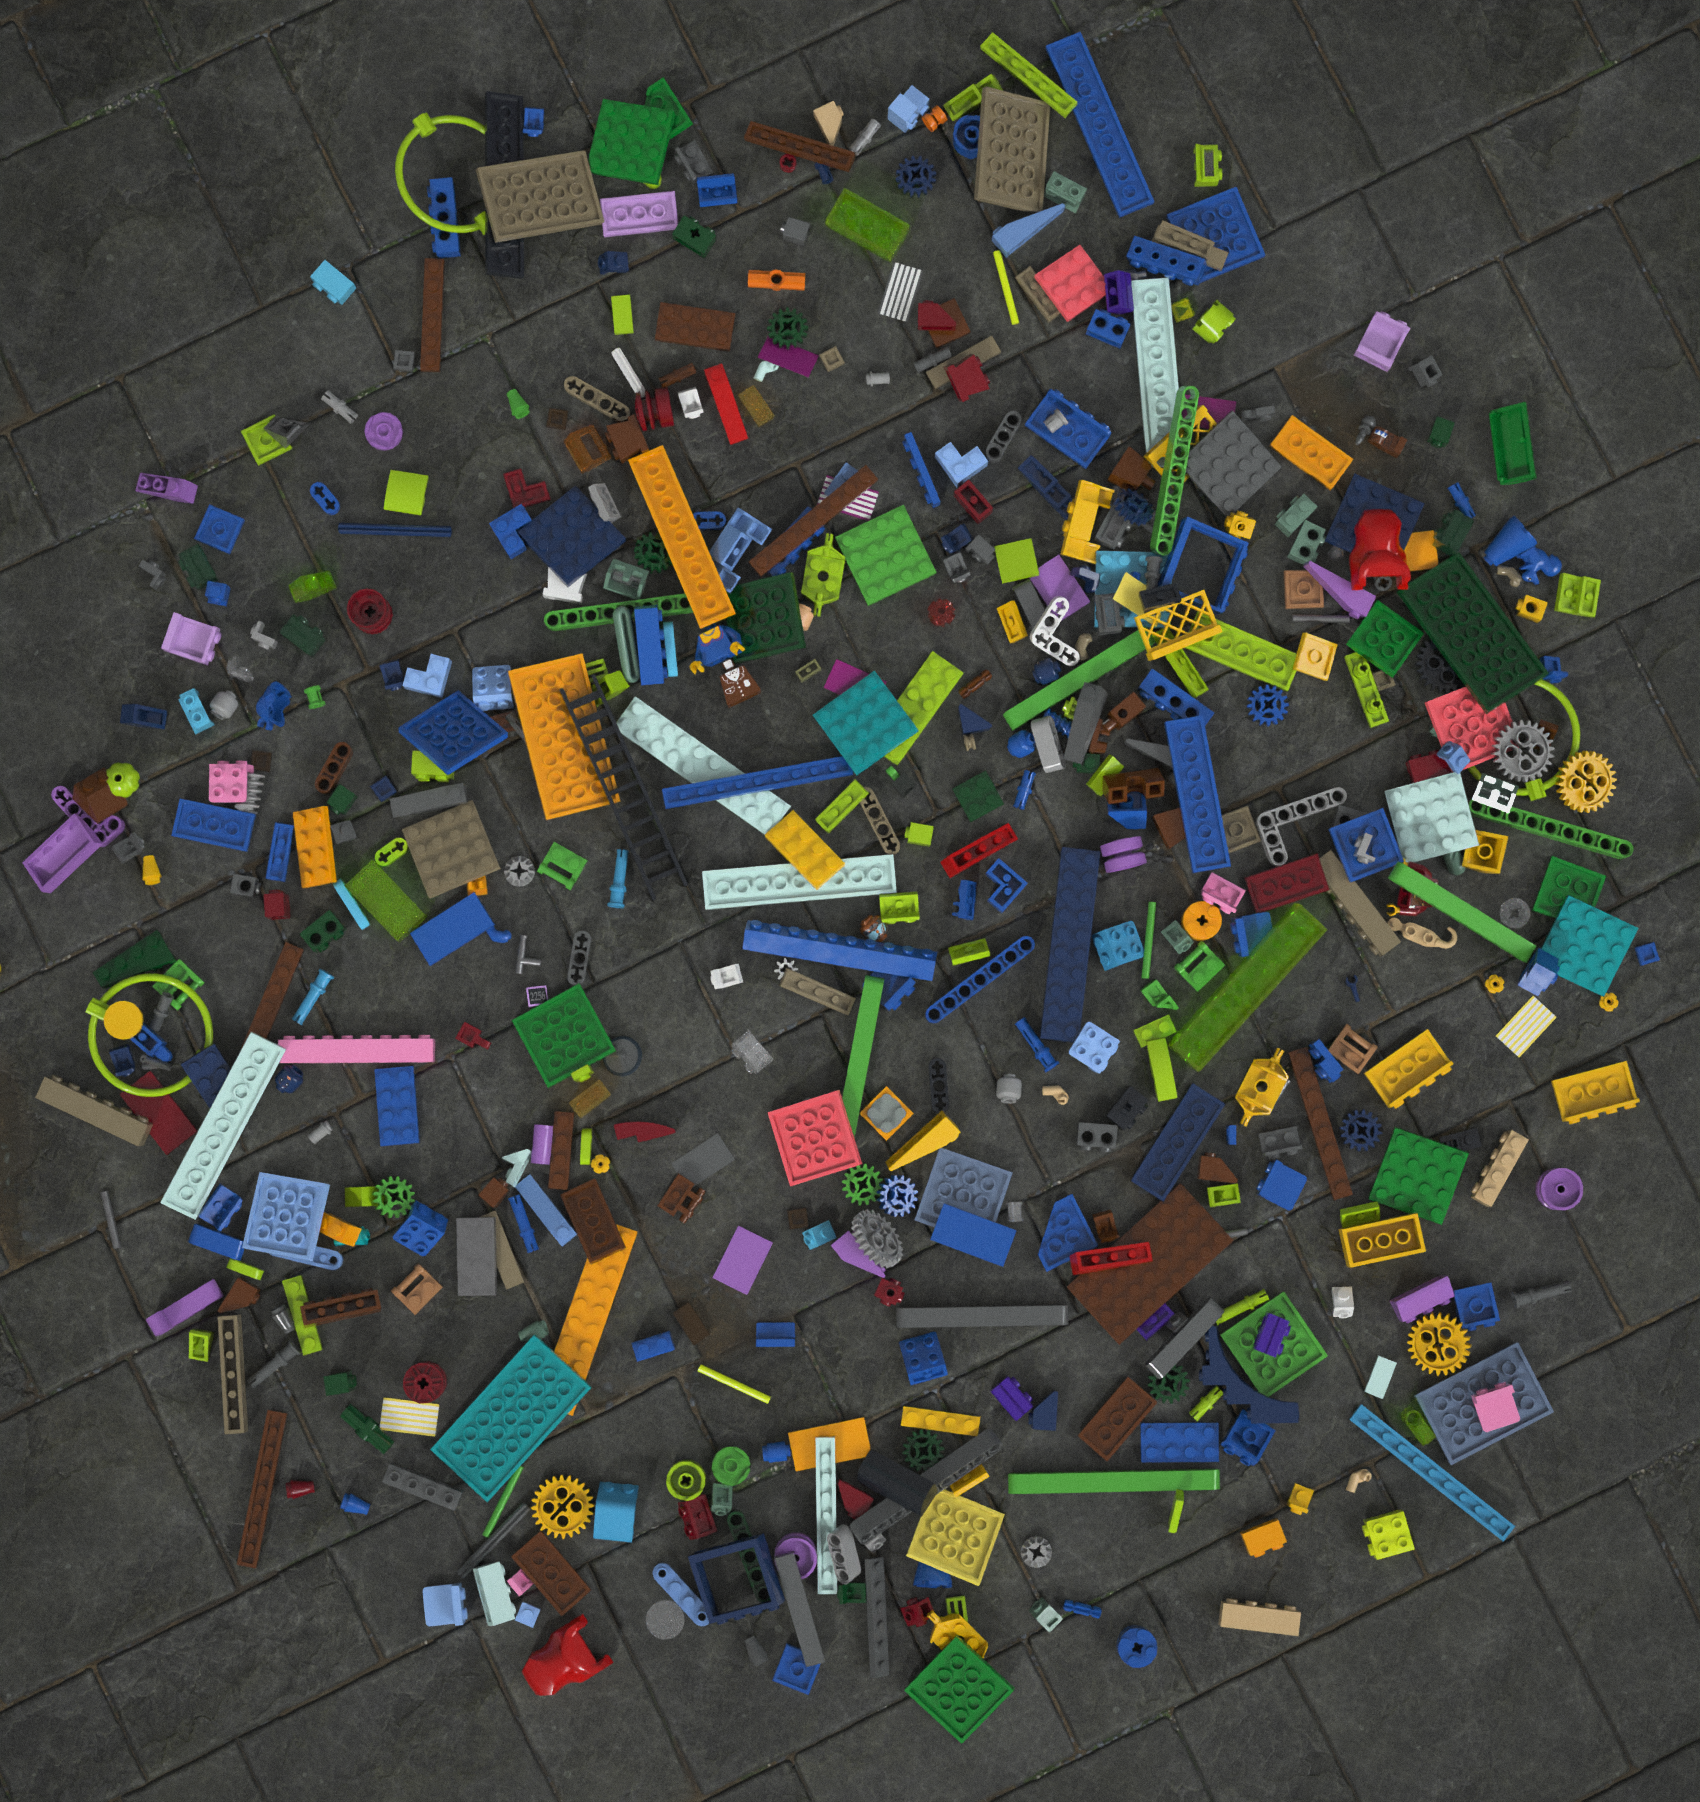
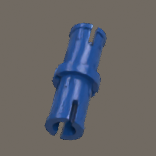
M1459 482L1448 487L1456 502L1455 506H1458L1465 521L1475 517L1476 514L1468 502L1470 499L1468 496H1465Z
M1024 770L1021 784L1017 787L1018 793L1013 807L1025 810L1028 796L1032 792L1031 786L1036 773Z

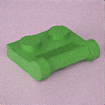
M554 842L537 872L548 875L564 884L565 888L571 890L588 861ZM551 862L573 875L569 879L547 866Z
M1200 941L1197 944L1198 947L1180 964L1177 963L1174 966V969L1196 992L1225 966L1203 941ZM1204 952L1207 956L1188 974L1185 969Z
M178 959L164 974L182 982H185L190 977L193 982L189 987L194 991L205 983L181 959ZM156 982L152 986L160 995H162V992H168L173 995L179 989L163 982ZM182 992L176 999L173 998L171 1005L176 1010H179L182 1007L181 1004L189 996Z

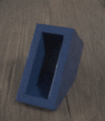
M122 704L120 723L136 727L165 729L167 710L138 704Z
M1057 1390L1051 1391L1032 1408V1413L1028 1415V1424L1031 1425L1032 1429L1056 1431Z

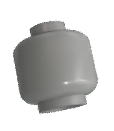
M228 690L226 692H217L210 702V712L221 720L230 718L238 707V702L235 699L236 695Z
M1004 1074V1077L997 1080L996 1095L1001 1099V1102L1011 1104L1021 1097L1022 1082L1020 1079L1015 1078L1014 1074Z

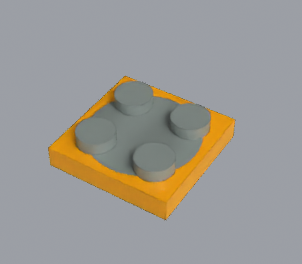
M886 1086L859 1114L887 1141L914 1113Z

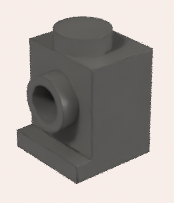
M1432 355L1409 368L1410 371H1413L1421 387L1425 385L1428 388L1438 382L1436 379L1442 376Z
M979 534L965 550L967 554L972 552L971 556L979 563L982 561L984 564L989 565L995 558L993 555L995 549Z

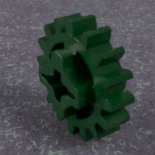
M786 307V312L779 309L778 315L773 313L772 317L774 320H768V323L772 326H767V331L770 332L768 334L769 338H774L773 344L779 343V348L786 345L787 350H789L790 345L797 348V342L803 344L802 337L807 338V333L804 331H808V326L805 325L807 319H802L803 313L801 312L797 315L795 308L792 312H789L788 307ZM776 324H777L778 327L780 328V329L778 330V333H777V334H776V331H775V326H776ZM798 324L800 325V332H799V333H798V331L795 329V328L798 326ZM786 326L787 328H789L791 326V330L787 329L785 331L784 327Z
M649 532L648 537L642 535L641 540H637V546L634 548L636 553L634 559H639L638 566L644 565L643 569L649 568L650 573L656 570L659 574L661 568L666 571L668 565H672L662 538L659 537V532L655 536ZM643 547H645L644 550L646 551L644 555L642 552ZM665 551H666V553H667V558H666V559L664 558V557H665V555H664V552H665Z
M1175 1364L1171 1369L1176 1371L1177 1374L1170 1375L1167 1373L1165 1375L1168 1379H1173L1171 1382L1172 1389L1167 1385L1164 1386L1166 1383L1165 1376L1160 1379L1158 1384H1156L1157 1377L1155 1375L1148 1376L1152 1382L1148 1383L1147 1386L1153 1387L1150 1393H1156V1400L1161 1397L1162 1403H1165L1166 1399H1168L1169 1403L1173 1404V1399L1179 1402L1180 1395L1186 1396L1183 1391L1184 1389L1189 1390V1387L1185 1384L1190 1382V1379L1184 1377L1188 1373L1186 1371L1181 1372L1183 1368L1181 1365L1176 1368ZM1181 1381V1387L1178 1391L1176 1387L1178 1382ZM1167 1390L1171 1395H1163L1160 1392Z
M920 1429V1434H916L913 1431L914 1437H906L909 1443H903L907 1450L902 1451V1453L908 1455L904 1460L905 1462L911 1461V1468L916 1465L917 1471L921 1467H923L924 1471H927V1467L930 1466L931 1468L934 1466V1463L940 1462L938 1458H944V1455L940 1453V1451L944 1450V1447L939 1446L942 1440H936V1433L931 1436L930 1430H927L925 1434ZM922 1437L928 1438L925 1442L916 1440ZM934 1443L936 1445V1455L931 1451ZM911 1445L915 1448L916 1454L913 1458L910 1453ZM928 1445V1447H927V1452H928V1453H927V1454L923 1453L922 1455L919 1456V1453H920L919 1447L921 1446V1447L924 1448L925 1446ZM921 1459L930 1460L928 1463H919Z

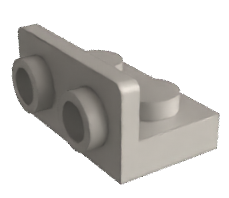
M605 483L592 484L588 487L590 497L598 509L599 516L604 521L612 523L621 518Z

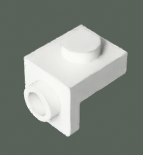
M696 387L677 392L685 418H697L700 416V413H703Z
M739 964L710 971L711 982L715 989L743 983Z
M1332 1287L1333 1317H1351L1354 1310L1352 1287Z

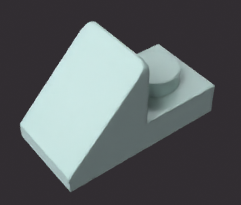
M525 1149L502 1157L504 1161L514 1165L513 1168H509L505 1176L507 1178L506 1182L509 1185L516 1187L531 1158L532 1152Z

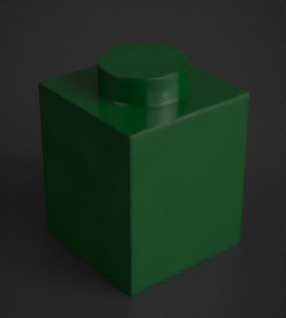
M1437 416L1433 421L1427 442L1431 443V446L1435 448H1445L1449 442L1455 422Z
M339 784L327 801V804L331 806L329 810L337 815L340 812L346 815L358 796Z

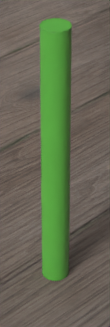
M1156 902L1148 903L1141 977L1144 979H1149Z
M520 1466L510 1477L482 1534L483 1536L490 1537L524 1469L523 1466Z

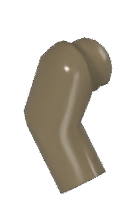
M1503 565L1497 566L1496 574L1508 576L1511 579L1510 585L1513 587L1520 585L1522 577L1515 568Z
M1082 633L1075 644L1080 662L1089 659L1086 651L1088 643L1092 642V635L1089 633Z

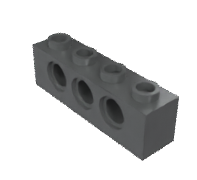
M394 1462L389 1464L382 1481L385 1484L453 1511L458 1508L464 1490Z

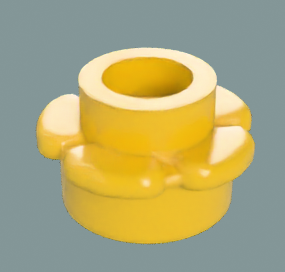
M1495 974L1490 975L1489 979L1485 982V986L1490 993L1501 992L1504 988L1503 978Z
M1606 993L1604 997H1600L1599 1005L1605 1011H1613L1618 1006L1615 994Z
M600 1154L596 1155L595 1159H592L591 1167L594 1168V1172L600 1174L609 1170L610 1160L608 1157Z

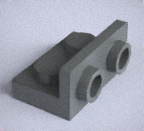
M695 140L680 149L678 146L675 148L676 154L674 158L678 165L682 164L684 167L683 174L687 181L691 180L693 185L697 184V177L713 175L711 167Z
M1297 1126L1258 1134L1263 1157L1268 1156V1159L1279 1158V1153L1287 1152V1156L1298 1154V1150L1303 1149L1300 1144Z

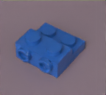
M1320 1039L1312 1041L1308 1045L1310 1048L1308 1051L1314 1059L1318 1058L1320 1060L1314 1065L1317 1068L1315 1070L1316 1074L1321 1079L1328 1080L1329 1083L1336 1081L1341 1076L1340 1072L1344 1069Z
M1491 1282L1453 1290L1458 1324L1463 1322L1461 1329L1472 1331L1476 1330L1478 1325L1483 1324L1484 1327L1494 1326L1496 1321H1500Z
M1241 1410L1220 1445L1224 1447L1223 1450L1227 1454L1239 1456L1240 1462L1244 1465L1254 1466L1260 1460L1275 1430L1265 1423L1251 1424V1419L1247 1418V1412Z

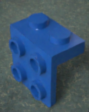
M1268 912L1231 918L1230 928L1232 935L1234 934L1235 936L1234 950L1235 953H1238V956L1246 957L1252 953L1273 950L1275 948L1271 917Z
M875 971L870 975L885 978L880 1004L888 1011L891 1009L895 1011L902 1004L900 999L904 995L908 997L916 989L914 987L916 982L909 977Z
M1273 1160L1268 1163L1265 1169L1266 1175L1264 1179H1260L1256 1187L1258 1190L1256 1194L1290 1211L1293 1209L1307 1181V1177L1283 1165L1282 1162Z
M415 1200L411 1205L408 1218L394 1233L393 1239L417 1254L426 1256L445 1234L448 1219Z

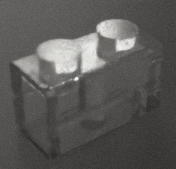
M749 1030L731 1045L733 1047L731 1052L737 1059L742 1058L746 1062L743 1066L750 1074L754 1072L757 1075L774 1060Z

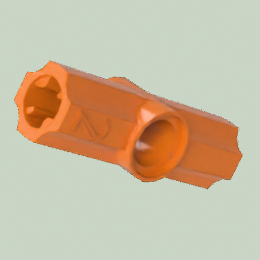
M777 269L773 271L749 270L748 287L768 288L774 291H780L781 289L804 291L805 273L782 272ZM774 277L782 279L778 284L773 283L771 280Z

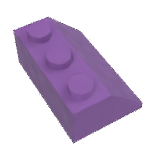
M1439 1275L1389 1301L1399 1321H1405L1407 1324L1416 1320V1315L1420 1313L1425 1315L1434 1310L1433 1307L1438 1304L1444 1306L1450 1303V1298L1454 1297V1292L1448 1276Z

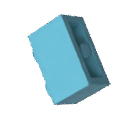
M326 260L310 276L313 281L312 285L320 292L324 290L328 294L327 298L333 303L338 302L343 305L356 289L352 281Z

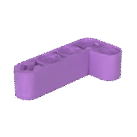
M57 786L52 790V799L70 818L73 815L71 808L78 804L72 799L73 793L69 789ZM60 792L64 793L63 795L69 800L68 802L60 798ZM78 805L79 811L76 814L84 821L87 819L91 820L90 828L96 835L104 834L103 844L100 847H106L124 831L125 823L121 818L112 815L97 824ZM117 820L119 823L118 828L112 830L111 823Z
M215 1279L164 1310L151 1315L146 1319V1322L155 1337L160 1336L216 1302L224 1294Z

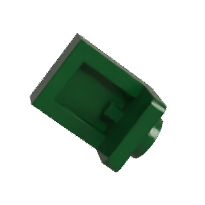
M866 1582L839 1584L837 1589L839 1604L867 1603Z

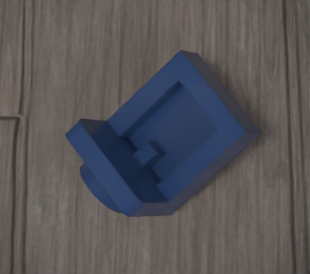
M606 251L600 255L598 259L600 274L628 272L627 252Z
M961 524L949 534L943 535L941 540L943 548L949 553H954L968 545L974 538L965 524Z
M1085 565L1072 568L1071 576L1086 581L1083 591L1086 593L1095 592L1099 586L1100 574L1090 571L1091 568Z
M399 659L380 663L385 690L390 689L394 691L402 688L404 675Z
M126 1044L109 1049L116 1077L131 1075L135 1071L136 1064L129 1045Z

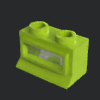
M1195 144L1193 150L1195 154L1194 170H1196L1194 187L1217 186L1219 180H1222V168H1218V162L1222 160L1221 150H1218V145Z

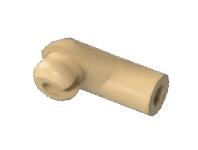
M1042 1086L1043 1096L1053 1095L1061 1105H1065L1068 1102V1094L1061 1086Z
M1367 1469L1353 1472L1350 1475L1346 1490L1355 1493L1358 1483L1371 1480V1473Z

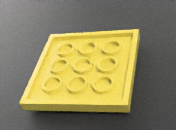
M944 1489L934 1497L923 1516H920L906 1556L979 1586L1005 1514L962 1496L956 1497L954 1493Z

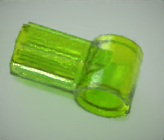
M1406 1408L1402 1411V1421L1408 1426L1422 1446L1433 1441L1436 1436L1424 1421L1420 1412L1413 1408ZM1410 1413H1415L1416 1415L1413 1422H1408V1415Z

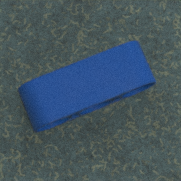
M194 1224L188 1243L241 1261L245 1250L242 1248L244 1240L199 1224Z

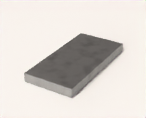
M496 1217L456 1218L458 1296L497 1295Z

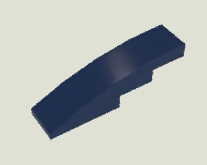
M1031 455L1018 467V470L1043 498L1067 520L1069 515L1067 507L1069 502H1072V496Z

